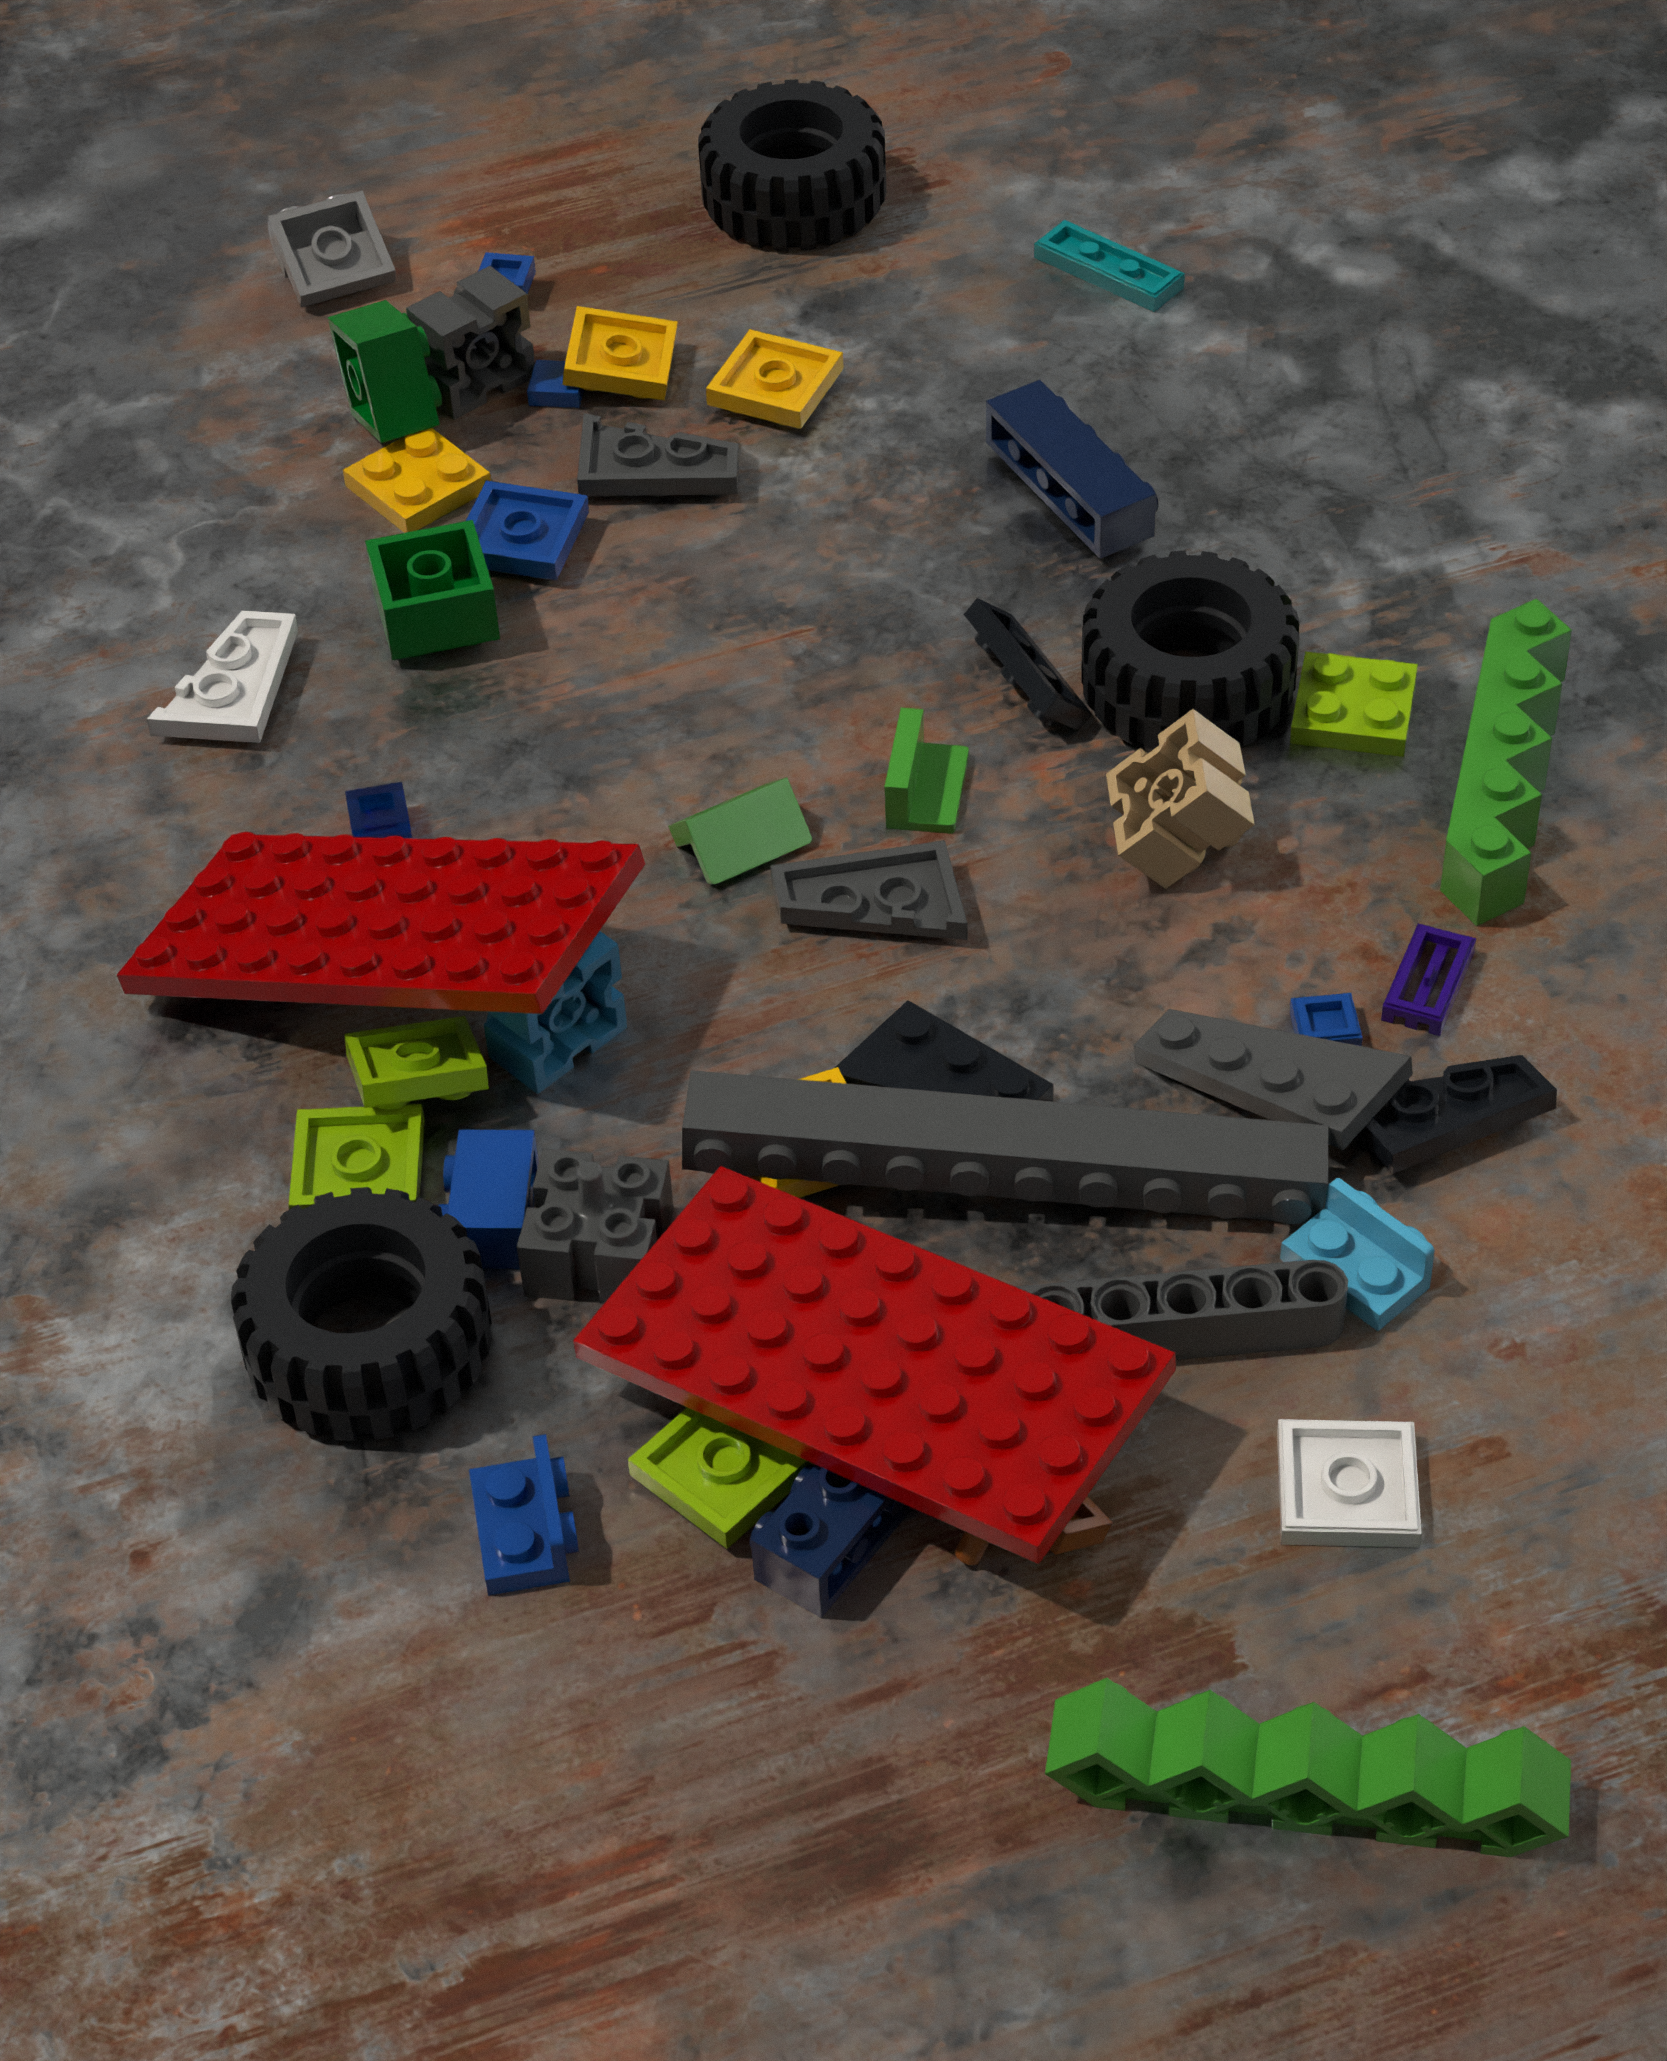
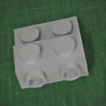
M362 190L350 194H335L324 201L302 207L291 206L282 209L276 214L268 215L270 243L284 277H289L300 307L396 282L395 267Z

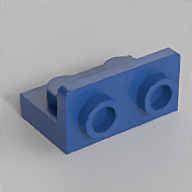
M546 1434L532 1436L536 1458L469 1469L488 1596L570 1582L566 1554L579 1552L573 1511L559 1513L557 1499L570 1497L564 1457L550 1458Z

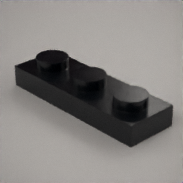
M977 598L964 613V616L978 632L974 637L976 643L988 654L1001 661L1004 665L1000 670L1002 676L1014 687L1028 695L1030 701L1027 703V707L1037 718L1050 726H1053L1057 721L1079 731L1092 715L1090 710L1012 614Z

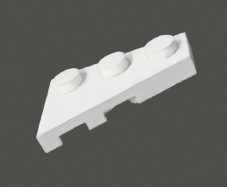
M241 611L206 651L208 660L194 676L185 675L175 686L176 697L166 708L157 707L147 718L150 736L260 743L298 633L296 615Z

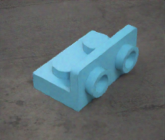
M1336 1178L1328 1184L1325 1208L1281 1243L1280 1259L1283 1262L1325 1260L1336 1264L1344 1271L1348 1279L1346 1308L1376 1331H1379L1430 1288L1435 1249L1420 1231L1414 1227L1406 1226L1379 1207L1370 1195L1363 1191H1357L1342 1179Z

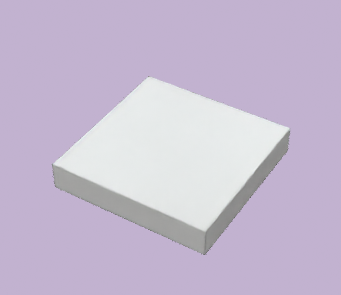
M1278 1419L1277 1448L1281 1545L1420 1548L1421 1519L1414 1422Z

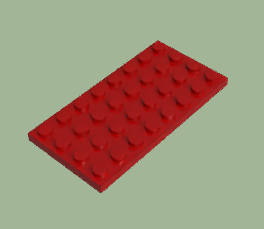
M251 832L232 834L224 841L221 849L207 866L196 875L192 884L174 906L165 913L164 918L145 941L136 948L135 953L117 973V978L124 994L543 1014L644 867L645 861L639 844H616L609 841L575 843L558 842L553 839L535 842L506 841L502 838L455 840L451 837L413 839L401 836L373 838L353 837L348 834L333 837L303 836L300 833L255 835Z
M723 1166L716 1170L573 1340L576 1358L1037 1564H1040L1176 1371V1355L1173 1351Z

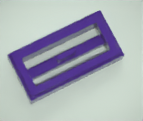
M1418 923L1384 1001L1381 1021L1393 1024L1395 1017L1398 1016L1406 1019L1405 1027L1417 1030L1419 1023L1429 1025V1034L1441 1036L1475 953L1476 938ZM1427 942L1436 943L1437 945L1413 1002L1403 1000ZM1450 948L1458 949L1435 1007H1428V1001Z

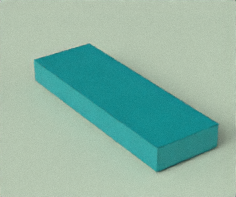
M1063 220L1034 243L1035 259L1152 312H1156L1184 289L1185 273L1066 220Z

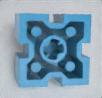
M599 931L543 1014L488 1012L486 1022L484 1023L488 1057L536 1094H539L574 1068L573 1057L580 1051L586 1049L593 1054L627 1028L624 995L612 986L622 978L618 944Z

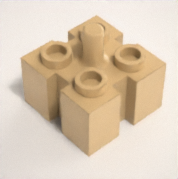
M1194 709L1158 734L1159 746L1151 752L1147 753L1140 748L1106 773L1110 805L1123 814V816L1113 822L1118 856L1165 889L1187 873L1197 869L1205 857L1207 847L1211 845L1218 851L1225 846L1233 847L1238 843L1241 836L1255 825L1249 792L1241 787L1242 778L1246 775L1240 743Z

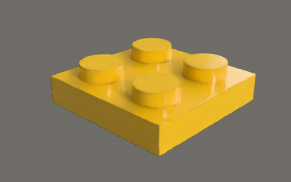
M577 306L564 366L562 385L579 387L588 391L598 390L631 395L640 399L651 398L665 401L678 321Z
M749 329L706 387L707 405L801 429L843 371V352Z
M433 428L406 435L343 469L345 486L404 533L417 531L478 497L485 481H491V475L488 470Z

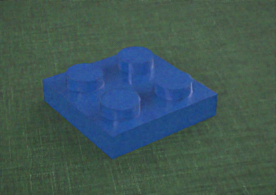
M485 481L466 521L473 520L488 570L557 580L589 513L588 496Z

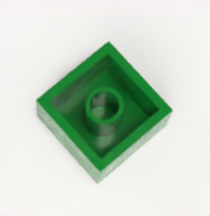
M387 300L327 317L351 415L380 443L440 425L436 407L442 405V398L435 378L432 375L428 376L424 358L430 357V346L421 326L417 327L409 320L406 313L398 311Z
M473 520L365 540L373 592L392 660L418 657L428 653L463 646H473L500 639L494 588Z

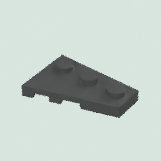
M584 413L577 476L578 493L606 498L642 495L662 497L667 495L716 496L720 494H738L739 444L682 432L666 438L647 434L646 425L627 422L624 429L602 425L601 416Z
M945 840L770 865L771 882L781 924L968 940L967 920Z

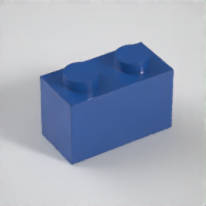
M459 1130L455 1155L445 1156L443 1183L445 1193H450L448 1204H439L438 1206L441 1207L443 1216L449 1214L455 1217L466 1228L467 1237L475 1242L480 1253L483 1269H520L517 1244L527 1207L535 1208L533 1184L539 1159L534 1130Z

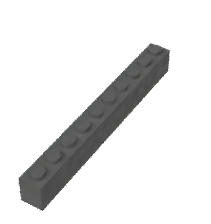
M691 1070L682 1125V1170L703 1171L714 1174L720 1166H723L742 1175L762 1176L772 1179H798L831 1182L837 1185L854 1184L896 1188L905 1191L922 1190L957 1193L965 1196L980 1195L1024 1199L1031 1202L1048 1201L1083 1204L1092 1207L1151 1210L1158 1213L1174 1212L1217 1216L1226 1219L1243 1218L1277 1221L1286 1224H1305L1324 1207L1328 1188V1125Z

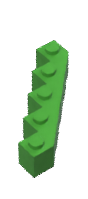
M1537 598L1491 619L1446 838L1440 891L1475 926L1524 904L1531 860V852L1528 848L1535 845L1542 794L1539 791L1544 790L1546 785L1552 744L1551 736L1555 734L1562 689L1561 682L1565 681L1572 629Z
M1105 1678L1055 1699L1045 1775L1097 1808L1125 1811L1126 1798L1170 1803L1169 1816L1221 1823H1228L1229 1811L1273 1816L1272 1829L1328 1836L1332 1834L1333 1823L1376 1828V1841L1428 1848H1436L1437 1836L1481 1841L1480 1854L1513 1857L1569 1837L1571 1759L1525 1726L1504 1731L1499 1736L1466 1748L1420 1714L1402 1718L1391 1725L1361 1735L1315 1702L1296 1707L1292 1711L1258 1723L1212 1690L1196 1694L1191 1698L1156 1711L1129 1693L1123 1686L1114 1683L1109 1678Z

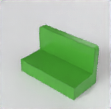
M900 708L884 786L886 828L951 834L956 830L969 760V748L960 745L924 743L923 709Z
M787 777L766 783L668 825L677 847L691 844L706 882L709 885L723 882L810 844L812 841L811 833Z

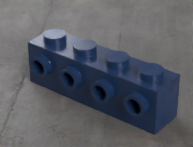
M1037 380L986 400V443L1100 559L1155 536V514L1159 503L1154 488L1148 482H1143L1126 465L1123 457L1119 453H1114L1097 436L1092 426L1085 424L1069 409L1066 401L1061 396H1056L1041 380Z
M809 1464L797 1475L791 1487L790 1495L775 1512H766L758 1520L751 1533L749 1544L752 1550L754 1580L822 1619L913 1508L823 1467Z

